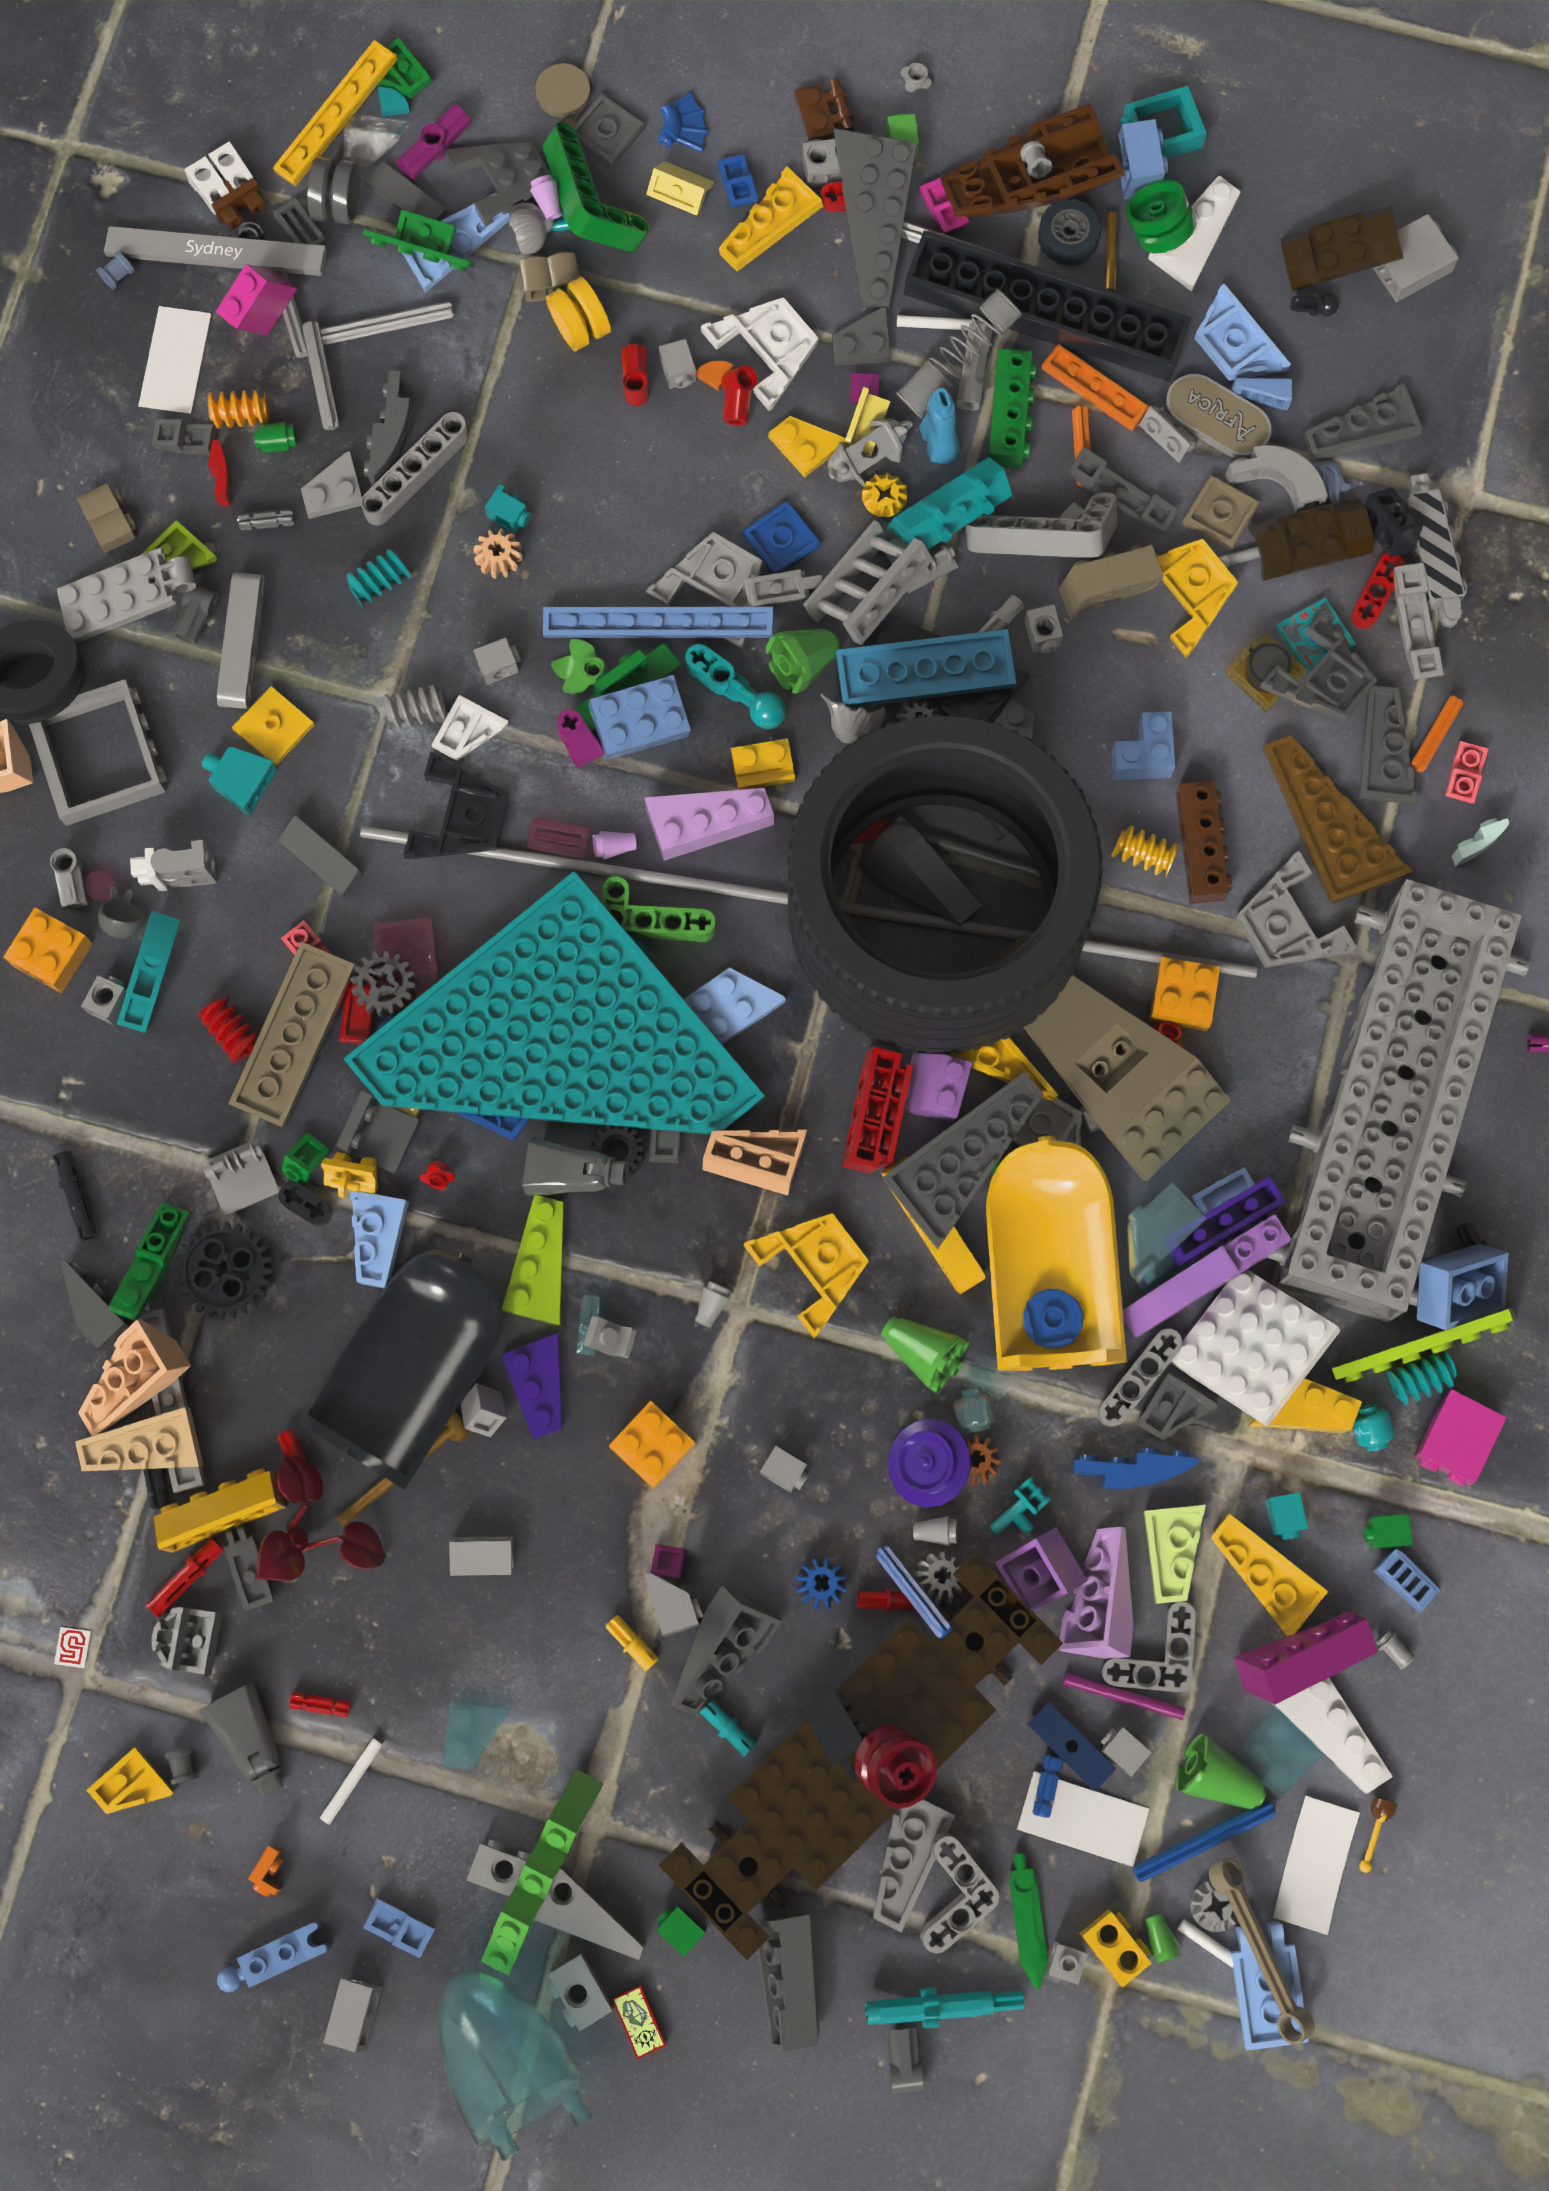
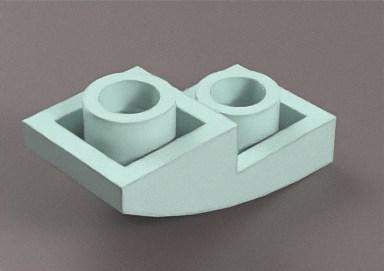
M1493 818L1480 824L1481 828L1474 835V838L1465 840L1457 845L1458 849L1451 856L1455 866L1457 867L1474 859L1488 849L1509 825L1508 818L1501 821Z

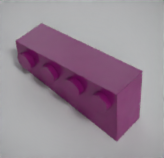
M1345 1612L1338 1615L1335 1619L1233 1658L1244 1691L1276 1705L1378 1653L1368 1619L1352 1612Z

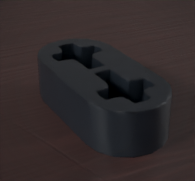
M288 1182L280 1188L278 1198L287 1210L314 1226H323L330 1221L332 1209L318 1195L296 1182ZM297 1189V1195L304 1200L302 1204L294 1200L289 1204L287 1203L289 1198L286 1196V1193L288 1191L294 1192ZM310 1204L315 1208H319L320 1205H323L322 1211L325 1213L324 1216H317L315 1219H312L314 1214L307 1209V1206Z

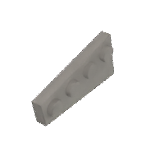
M925 1800L911 1807L900 1808L893 1814L873 1914L874 1919L900 1932L903 1931L936 1859L931 1852V1842L936 1835L948 1833L955 1815Z

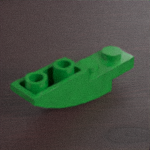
M161 1202L135 1250V1259L109 1304L111 1312L134 1321L139 1320L148 1301H153L172 1262L190 1216L188 1211Z

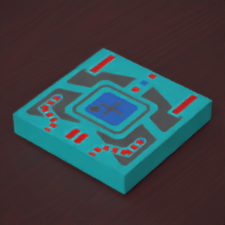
M1326 597L1278 623L1275 627L1305 675L1310 673L1328 652L1304 634L1321 612L1325 613L1329 618L1327 623L1334 632L1339 631L1344 637L1342 642L1349 650L1353 649L1356 645Z

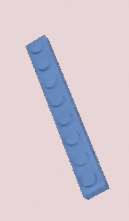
M543 607L544 638H771L773 635L774 609L773 607Z

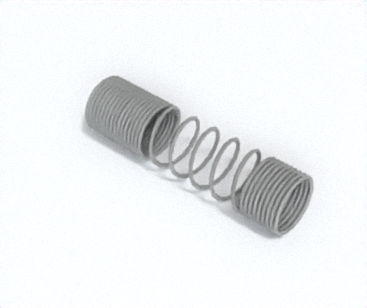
M996 289L979 306L982 313L991 321L994 327L980 316L971 314L973 323L983 337L968 326L961 325L962 333L974 349L959 338L950 336L953 346L963 360L947 348L940 347L942 356L953 371L938 360L929 358V361L897 392V395L920 418H923L928 411V400L937 389L945 388L949 391L953 387L952 383L932 361L939 364L957 379H961V376L948 360L943 350L966 367L971 368L970 363L953 339L960 342L978 357H982V355L968 337L964 328L988 346H992L991 341L977 324L974 317L981 320L997 334L1003 336V333L1009 327H1012V324L1022 316L1020 310L1000 290Z

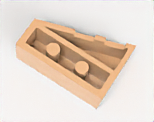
M750 1130L712 1131L703 1157L702 1170L788 1195L805 1144L807 1130H797V1132H779V1130H769V1132H750Z

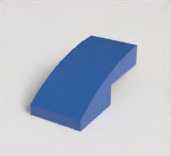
M744 154L718 160L717 167L731 209L758 202L751 174H749Z

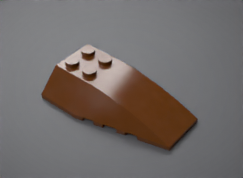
M1089 103L1040 121L1029 127L1030 132L1022 137L1017 134L1008 139V145L996 151L992 148L985 152V158L975 163L971 160L941 177V184L955 216H988L1038 208L1079 196L1120 180L1124 176V171L1116 154L1110 155L1101 137L1099 121L1091 104ZM1031 141H1039L1043 144L1045 156L1052 163V170L1046 177L1041 179H1034L1029 176L1027 171L1028 165L1022 161L1020 156L1023 146Z

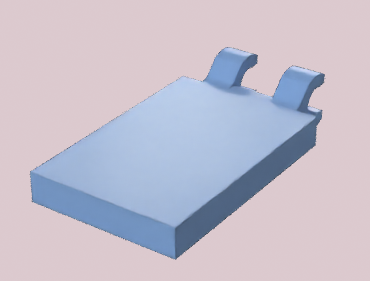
M1279 1921L1267 1922V1932L1270 1940L1268 1945L1296 2005L1304 2008L1295 1945L1293 1943L1285 1944L1282 1923L1280 1924ZM1237 1926L1235 1929L1240 1950L1230 1952L1244 2048L1247 2051L1292 2045L1286 2042L1278 2031L1277 2022L1281 2016L1280 2010L1241 1926ZM1291 2018L1293 2027L1302 2034L1297 2021ZM1309 2038L1304 2040L1302 2043L1309 2042Z

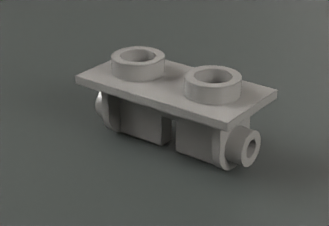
M1151 405L1139 425L1180 463L1186 452H1191L1196 447L1195 437L1191 436L1182 426L1176 429L1174 427L1176 421L1163 407L1159 408L1157 405L1155 407Z

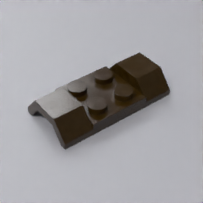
M1392 205L1367 213L1363 211L1309 227L1308 231L1281 238V247L1292 291L1404 259Z
M1359 498L1311 508L1248 526L1250 534L1256 541L1260 555L1262 581L1373 553L1372 527L1367 509Z

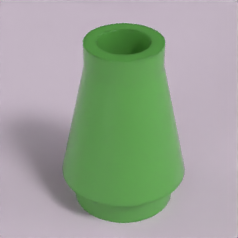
M1163 1914L1145 1919L1152 1958L1155 1957L1157 1964L1180 1957L1179 1948H1181V1945L1164 1920Z

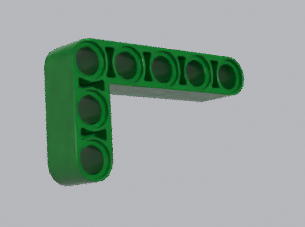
M557 122L545 140L543 150L552 178L557 182L559 200L569 229L581 238L623 251L635 252L650 231L649 223L640 215L600 203L577 132L569 124Z

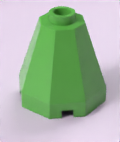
M826 629L781 631L774 634L765 647L767 655L772 653L773 660L769 662L770 670L783 689L789 690L793 688L792 693L795 694L802 692L835 660L836 650L840 648L839 639L834 633Z

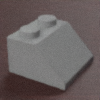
M652 1573L644 1574L661 1633L664 1637L700 1625L698 1619L702 1618L703 1614L697 1598L692 1600L689 1593Z

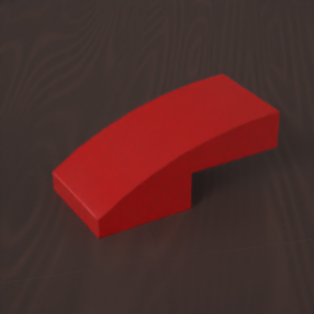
M212 440L208 468L212 477L217 478L214 495L219 505L230 507L232 498L230 468L219 441Z

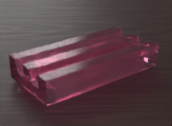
M532 818L527 847L529 849L585 858L590 828ZM537 827L580 834L582 838L550 834L536 830ZM535 838H537V839L549 840V841H554V842H560V843L578 845V846H580V848L569 847V846H563V845H557V844L546 843V842H540V841H534V840H535Z

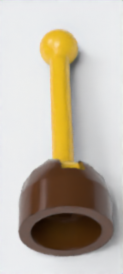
M1375 1795L1371 1802V1812L1376 1822L1365 1859L1359 1864L1360 1870L1364 1873L1370 1872L1372 1869L1370 1861L1382 1822L1393 1818L1398 1803Z

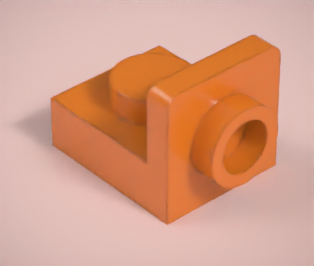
M274 1844L266 1848L248 1880L255 1883L252 1888L266 1897H269L270 1894L278 1895L283 1889L267 1879L269 1875L272 1877L276 1875L284 1861L280 1858L284 1850Z

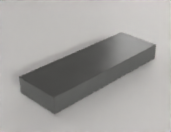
M383 160L364 180L366 186L400 212L401 210H406L438 221L447 214L446 208Z

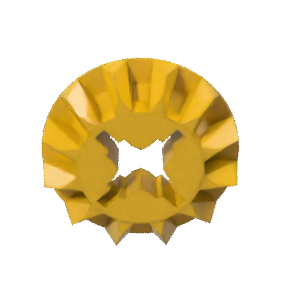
M888 472L885 475L875 474L872 479L866 481L862 491L864 506L870 513L878 517H891L898 514L905 507L908 497L906 485L900 481L899 476H891ZM891 487V498L885 497L879 501L880 492L878 490L886 491V489Z

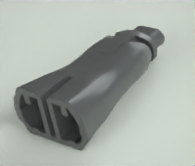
M533 1138L528 1143L522 1186L525 1194L528 1196L601 1191L607 1187L614 1188L615 1185H626L629 1164L627 1161H617L616 1157H609L597 1151Z
M254 1682L227 1694L199 1710L240 1772L249 1781H252V1786H257L262 1797L285 1786L279 1775L282 1769L278 1767V1751L267 1724L263 1706Z

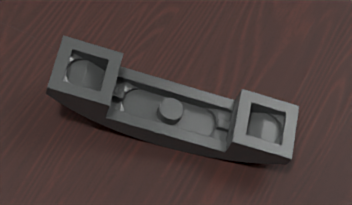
M1083 447L1068 472L1093 495L1104 492L1114 494L1116 496L1118 513L1146 528L1164 534L1178 509L1156 494L1152 497L1105 467L1108 462Z

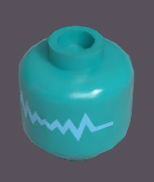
M1369 1404L1359 1408V1413L1352 1427L1357 1444L1365 1447L1367 1451H1377L1389 1447L1390 1441L1395 1437L1389 1411L1382 1408L1377 1409L1376 1404Z

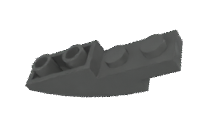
M389 370L388 381L383 383V398L387 399L386 407L381 408V423H373L372 433L367 434V450H370V460L365 459L364 475L369 477L371 486L397 462L408 437L413 409L410 398H403L404 382L401 371Z

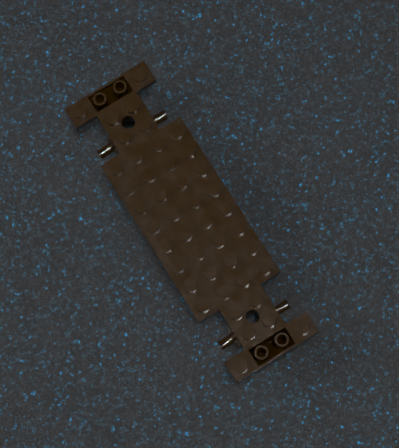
M976 1552L952 1574L974 1598L960 1611L953 1614L942 1604L937 1606L952 1625L951 1632H948L943 1639H939L935 1635L929 1640L908 1618L835 1690L836 1695L840 1692L844 1694L852 1708L846 1711L852 1722L857 1720L860 1722L867 1735L881 1726L896 1725L903 1727L933 1752L937 1762V1769L996 1711L995 1707L975 1686L990 1673L1005 1686L1008 1682L1000 1673L1008 1681L1013 1676L1000 1663L1018 1643L1040 1666L1063 1644L1049 1627ZM976 1633L981 1636L983 1644L980 1650L972 1651L967 1648L965 1640L968 1634ZM805 1720L728 1796L749 1821L740 1830L729 1834L717 1820L713 1825L721 1834L713 1826L708 1831L721 1844L716 1854L705 1865L681 1842L659 1866L736 1950L748 1960L770 1938L748 1913L768 1895L782 1909L786 1904L777 1895L786 1903L791 1898L778 1885L793 1868L817 1891L898 1809L884 1804L859 1780L852 1783L840 1761L832 1765L810 1725ZM856 1752L847 1756L849 1763L854 1768ZM752 1857L757 1861L758 1870L755 1874L748 1876L741 1872L739 1865L743 1858Z

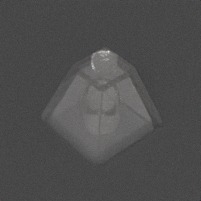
M356 113L344 127L343 160L356 162L359 167L371 165L402 138L410 128L411 120Z

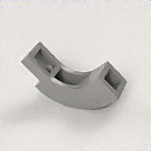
M1256 446L1253 448L1249 459L1242 457L1229 464L1225 475L1229 485L1255 479H1270L1279 483L1288 492L1295 513L1323 506L1328 497L1323 480L1315 467L1300 454L1284 447Z

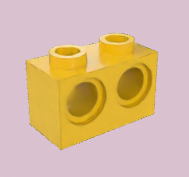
M1107 1910L1079 1934L1116 1982L1123 1988L1152 1964L1147 1958L1151 1952L1140 1938H1137L1135 1941L1127 1932L1131 1926L1120 1912L1114 1915L1112 1911ZM1105 1925H1113L1116 1930L1115 1938L1110 1942H1103L1100 1938V1930ZM1128 1950L1133 1951L1136 1956L1134 1965L1129 1968L1122 1967L1120 1964L1121 1954Z

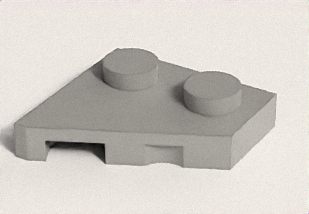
M350 451L345 452L301 488L309 519L361 506L362 495Z

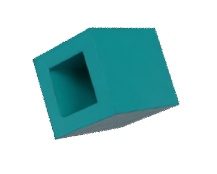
M1300 1492L1265 1500L1273 1536L1282 1535L1283 1540L1301 1537L1300 1531L1308 1529Z

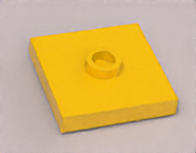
M271 686L232 726V729L263 757L273 761L276 767L315 724Z

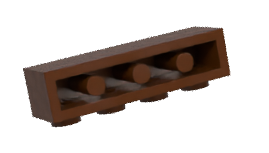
M1214 781L1179 784L1176 791L1189 903L1225 901L1229 891H1232L1231 874H1226L1225 863L1229 861L1227 846L1222 844L1221 835H1225V823L1223 818H1219L1218 807H1221L1220 790H1215Z

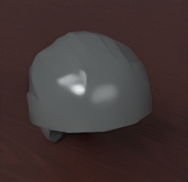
M112 886L109 892L110 900L100 906L98 914L101 930L114 939H126L134 936L142 926L143 914L130 903L133 896V891L130 887L125 889L121 896L117 888Z

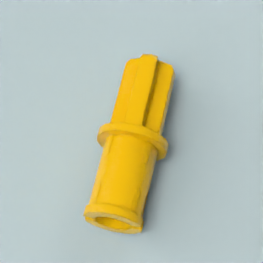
M614 1616L607 1623V1630L624 1647L623 1652L627 1651L645 1672L659 1659L641 1639L642 1635H637L620 1616Z

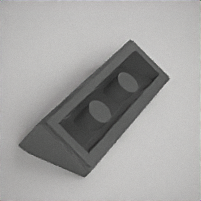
M296 815L291 819L278 839V842L342 897L362 876L360 870Z

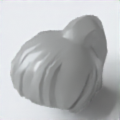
M532 203L513 204L512 210L508 212L511 217L509 225L516 234L518 250L525 256L533 255L543 247L547 233L554 225V220L547 221L541 208Z
M821 693V697L827 703L831 714L832 729L842 743L854 744L857 742L858 737L869 735L870 731L875 728L879 730L886 718V710L883 704L849 708L842 703V699L838 700L826 693Z

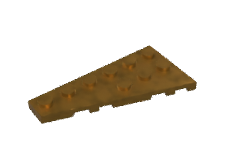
M1292 735L1264 745L1263 751L1331 905L1407 877L1414 872L1408 864L1405 865L1400 860L1391 845L1386 844L1375 832L1374 826L1346 795L1343 796L1334 786L1335 783L1329 776H1325L1314 764L1312 757Z

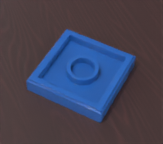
M788 500L742 531L744 539L763 561L771 574L786 572L821 547L819 539Z

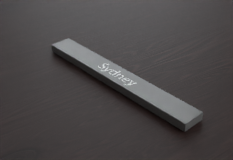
M112 226L108 228L104 253L107 257H114V254L118 251L125 258L239 269H243L245 264L274 272L316 276L323 275L327 249L323 245Z

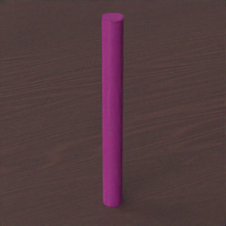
M1065 1673L1063 1685L1183 1720L1186 1708Z

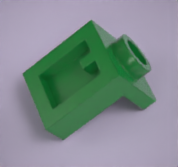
M306 1133L285 1154L282 1171L288 1179L298 1182L305 1187L309 1183L311 1174L321 1165L323 1159L329 1156L331 1149Z

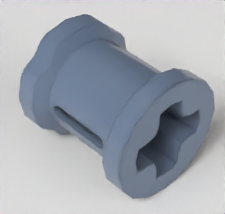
M118 251L114 254L115 258L107 265L96 269L102 280L113 290L117 287L116 283L124 276L135 271L129 261Z

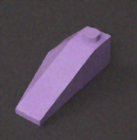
M1124 1527L1097 1529L1084 1562L1087 1568L1084 1575L1088 1581L1073 1591L1076 1597L1071 1610H1066L1063 1616L1060 1640L1063 1644L1058 1650L1103 1659L1130 1657L1134 1626L1126 1529Z

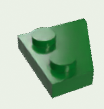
M399 38L386 47L396 54L398 60L379 82V86L394 89L404 97L412 99L433 83L431 77Z

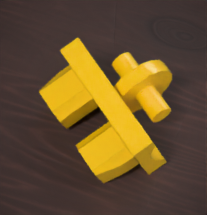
M336 1152L332 1159H323L321 1166L324 1170V1185L338 1188L340 1198H348L351 1191L376 1193L378 1189V1168L375 1158L364 1157L360 1164L352 1163L351 1157L347 1153Z

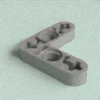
M1181 1601L1175 1602L1167 1609L1163 1662L1122 1658L1109 1659L1105 1661L1101 1668V1677L1104 1682L1115 1687L1168 1692H1183L1191 1685L1196 1622L1194 1608L1189 1603ZM1179 1607H1184V1613L1189 1614V1619L1183 1620L1182 1629H1189V1635L1184 1633L1171 1634V1627L1178 1629V1619L1173 1618V1612L1179 1611ZM1175 1638H1182L1187 1643V1651L1182 1656H1177L1171 1651L1170 1645ZM1114 1663H1117L1118 1669L1130 1670L1128 1664H1134L1131 1673L1133 1684L1127 1683L1129 1676H1118L1117 1681H1113L1112 1675L1107 1674V1669L1113 1668ZM1143 1666H1149L1154 1671L1155 1677L1150 1684H1143L1138 1679V1671ZM1159 1667H1165L1163 1674H1174L1175 1669H1179L1180 1675L1185 1676V1682H1180L1179 1687H1175L1174 1681L1163 1680L1164 1686H1158L1161 1678Z
M947 1832L940 1833L933 1838L931 1852L963 1893L926 1923L921 1930L920 1938L927 1950L935 1954L947 1950L993 1911L999 1902V1893L961 1843L952 1834ZM943 1842L948 1845L951 1844L950 1849L957 1859L952 1861L945 1852L939 1854L942 1851L940 1845ZM964 1864L971 1865L973 1868L972 1876L967 1880H959L957 1877L959 1867ZM981 1890H984L986 1893L989 1892L987 1895L990 1899L987 1902L979 1900L980 1896L978 1893ZM970 1900L978 1911L974 1913L966 1902ZM957 1909H965L968 1912L967 1920L960 1925L954 1924L952 1922L953 1913ZM946 1920L949 1927L954 1930L951 1934L945 1929V1926L942 1924L943 1921ZM931 1932L941 1933L939 1936L942 1940L939 1943L931 1941Z

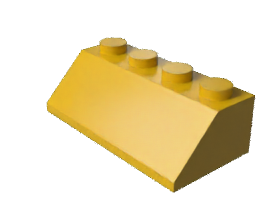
M264 1468L247 1474V1480L236 1483V1480H231L219 1485V1491L208 1495L207 1491L197 1493L189 1497L190 1502L179 1506L178 1503H173L160 1509L161 1514L153 1516L159 1550L173 1553L286 1508L284 1498L277 1486L275 1474L271 1471L265 1472Z

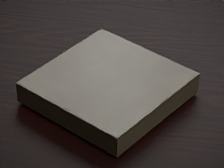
M1210 475L1183 519L1182 525L1232 551L1257 510L1260 501Z

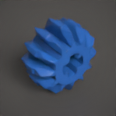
M813 1558L814 1570H811L807 1564L802 1565V1569L809 1574L808 1577L803 1575L796 1576V1580L806 1582V1585L797 1587L796 1591L797 1593L809 1592L802 1600L804 1604L814 1597L816 1599L813 1609L817 1610L820 1600H824L825 1608L828 1610L831 1608L829 1597H832L837 1603L842 1601L840 1596L835 1593V1590L847 1592L846 1586L837 1585V1582L846 1580L847 1575L835 1576L841 1565L837 1563L832 1570L828 1569L830 1558H825L823 1567H819L818 1559ZM820 1575L821 1579L823 1575L829 1579L827 1582L829 1589L823 1592V1589H821V1592H818L814 1588L816 1585L814 1578Z

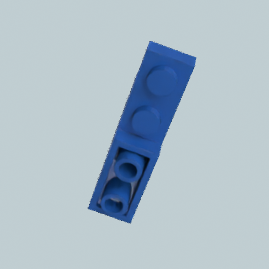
M1142 1448V1453L1137 1452L1134 1454L1133 1464H1129V1459L1112 1457L1111 1462L1098 1461L1099 1456L1080 1455V1460L1075 1459L1072 1462V1474L1102 1477L1101 1489L1139 1488L1176 1477L1196 1466L1199 1458L1191 1457V1452L1178 1450L1172 1451V1455H1161L1160 1449Z

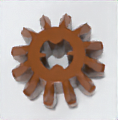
M977 1433L974 1434L973 1444H971L969 1438L965 1435L963 1437L970 1449V1457L974 1452L980 1454L978 1458L981 1456L983 1458V1462L979 1463L977 1468L971 1466L969 1476H971V1486L977 1485V1476H980L981 1481L987 1484L989 1478L985 1472L996 1476L998 1471L990 1465H1000L1002 1462L1000 1458L991 1457V1455L999 1452V1447L996 1446L989 1450L987 1448L991 1443V1438L989 1437L984 1440L983 1444H979L980 1434Z

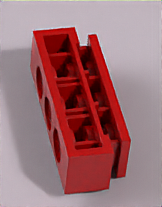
M872 1047L865 1053L841 1167L870 1174L878 1169V1167L886 1168L893 1163L913 1066L908 1064L902 1069L899 1068L902 1057L901 1053L878 1047ZM896 1084L894 1093H891L892 1085ZM887 1112H889V1119L888 1121H885ZM884 1141L882 1150H880V1142Z

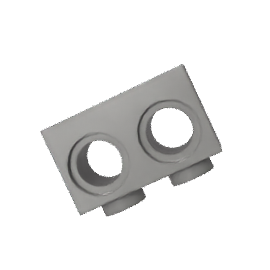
M815 139L802 144V159L809 188L842 181L834 139L823 141ZM817 159H820V160H823L824 162H822V163H815V162H813V161H814V160H817Z

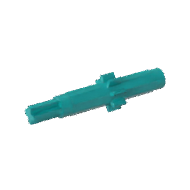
M931 1987L919 1988L920 1996L865 2001L867 2025L922 2021V2027L924 2028L939 2027V2019L993 2014L994 2011L1024 2009L1023 1991L999 1993L975 1991L937 1995V1989Z

